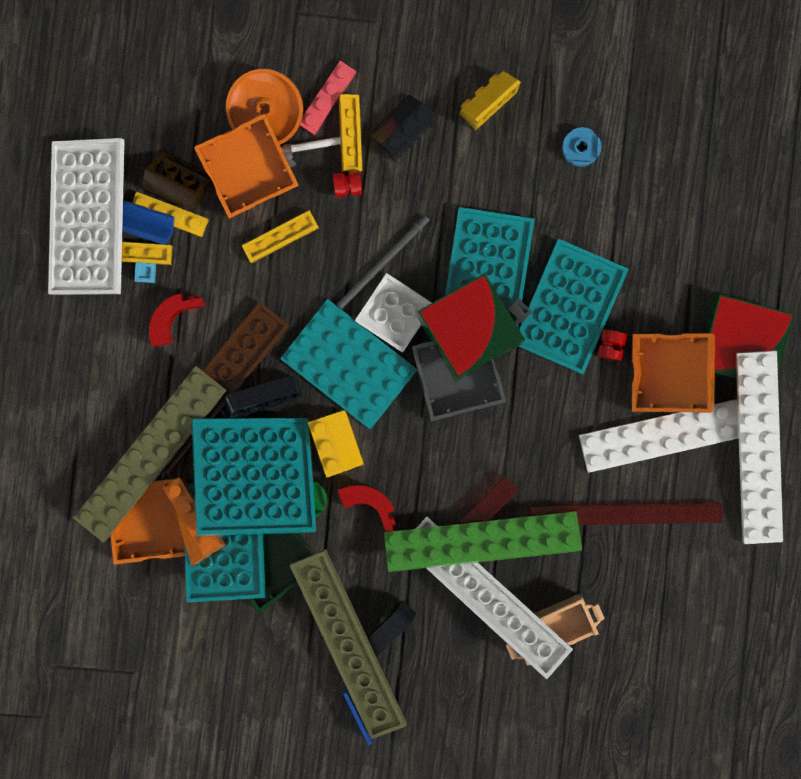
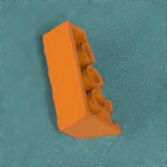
M179 477L163 488L173 504L192 566L226 545L220 535L196 536L195 494L186 479Z

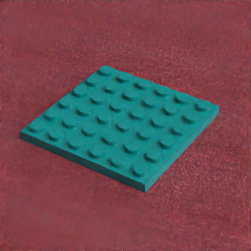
M308 418L192 419L196 536L316 532Z

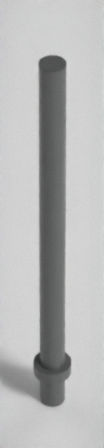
M424 215L418 222H414L413 227L336 305L342 310L418 232L421 233L423 231L422 228L430 221L429 218Z

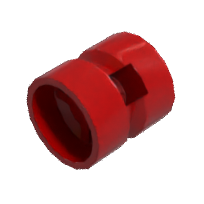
M360 170L349 171L348 175H345L344 172L333 173L336 198L346 197L348 193L352 196L363 195Z
M604 329L601 336L603 344L599 345L597 356L609 360L622 361L624 352L622 346H625L627 334Z

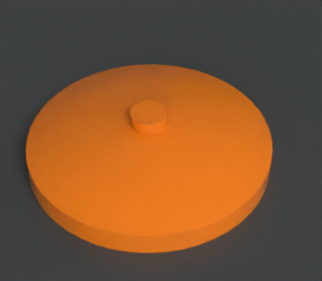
M256 69L245 73L234 82L227 96L226 114L232 129L265 114L279 144H283L296 133L301 124L303 101L298 88L286 75L272 69Z

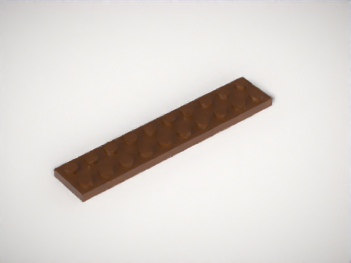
M261 302L255 306L203 370L227 390L206 416L207 419H215L222 408H224L225 397L238 391L290 327ZM192 435L164 468L163 471L170 474L193 446Z

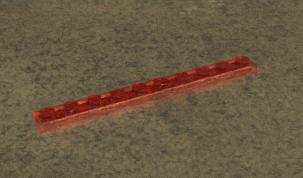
M722 503L530 506V516L577 511L579 525L723 523Z

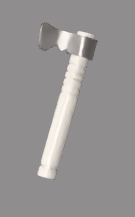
M341 137L291 145V143L284 144L281 148L291 168L296 165V162L292 160V152L340 145Z

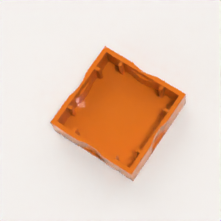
M265 114L194 147L206 173L210 176L216 188L217 195L228 218L234 217L253 208L255 205L299 186Z
M633 334V412L714 413V334Z
M178 478L154 481L111 534L114 564L140 562L150 558L165 559L185 556V542L172 502L163 489Z

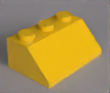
M504 71L499 75L497 73L489 79L490 83L485 88L481 86L475 92L476 96L472 100L467 99L460 106L462 108L460 115L476 131L517 93L521 83L518 79Z
M346 410L308 422L326 478L364 464Z

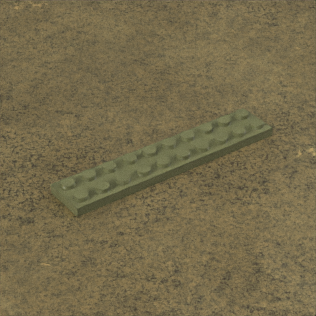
M195 366L73 519L103 543L106 542L192 435V419H205L227 390L198 366Z
M322 550L291 563V570L370 738L373 739L406 727L407 722L327 550Z

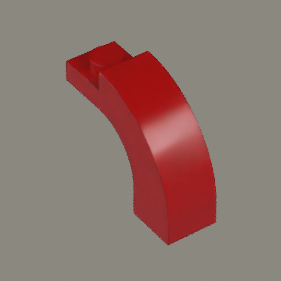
M177 294L162 302L151 318L149 327L151 346L158 347L174 344L171 331L173 320L183 311L206 307L204 299L195 295L187 297L185 301L184 295Z
M362 484L338 489L344 509L356 504H368L378 511L385 531H394L393 527L396 526L393 515L389 516L388 513L395 511L384 493L372 486Z

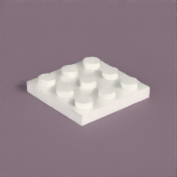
M386 273L355 322L403 353L421 326L416 317L417 312L431 304V302Z

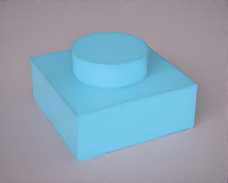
M136 262L134 281L155 283L156 264Z

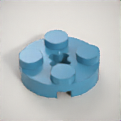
M579 127L568 133L562 144V152L568 163L577 167H585L597 159L601 152V141L593 133L594 131L589 128ZM580 142L587 146V149H584L583 152L577 149Z

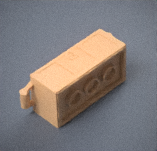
M579 594L534 613L568 645H573L587 637L599 634L596 626L605 619L599 604L586 605L584 599ZM589 608H592L597 619L596 622H593L588 610ZM508 643L506 644L512 660L516 658L524 659Z

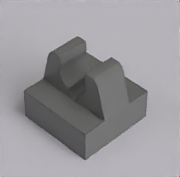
M519 298L508 309L510 315L514 314L517 317L514 321L516 325L523 322L532 312Z

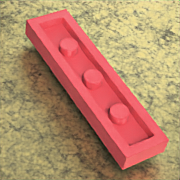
M339 61L302 117L300 127L315 136L339 100V95L343 94L355 76L356 71Z

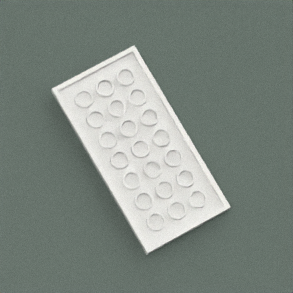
M121 138L52 141L48 294H121L124 140Z

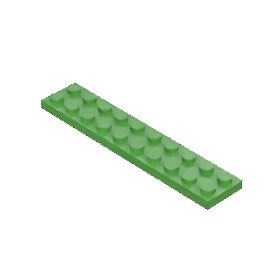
M577 511L384 532L388 572L582 551Z

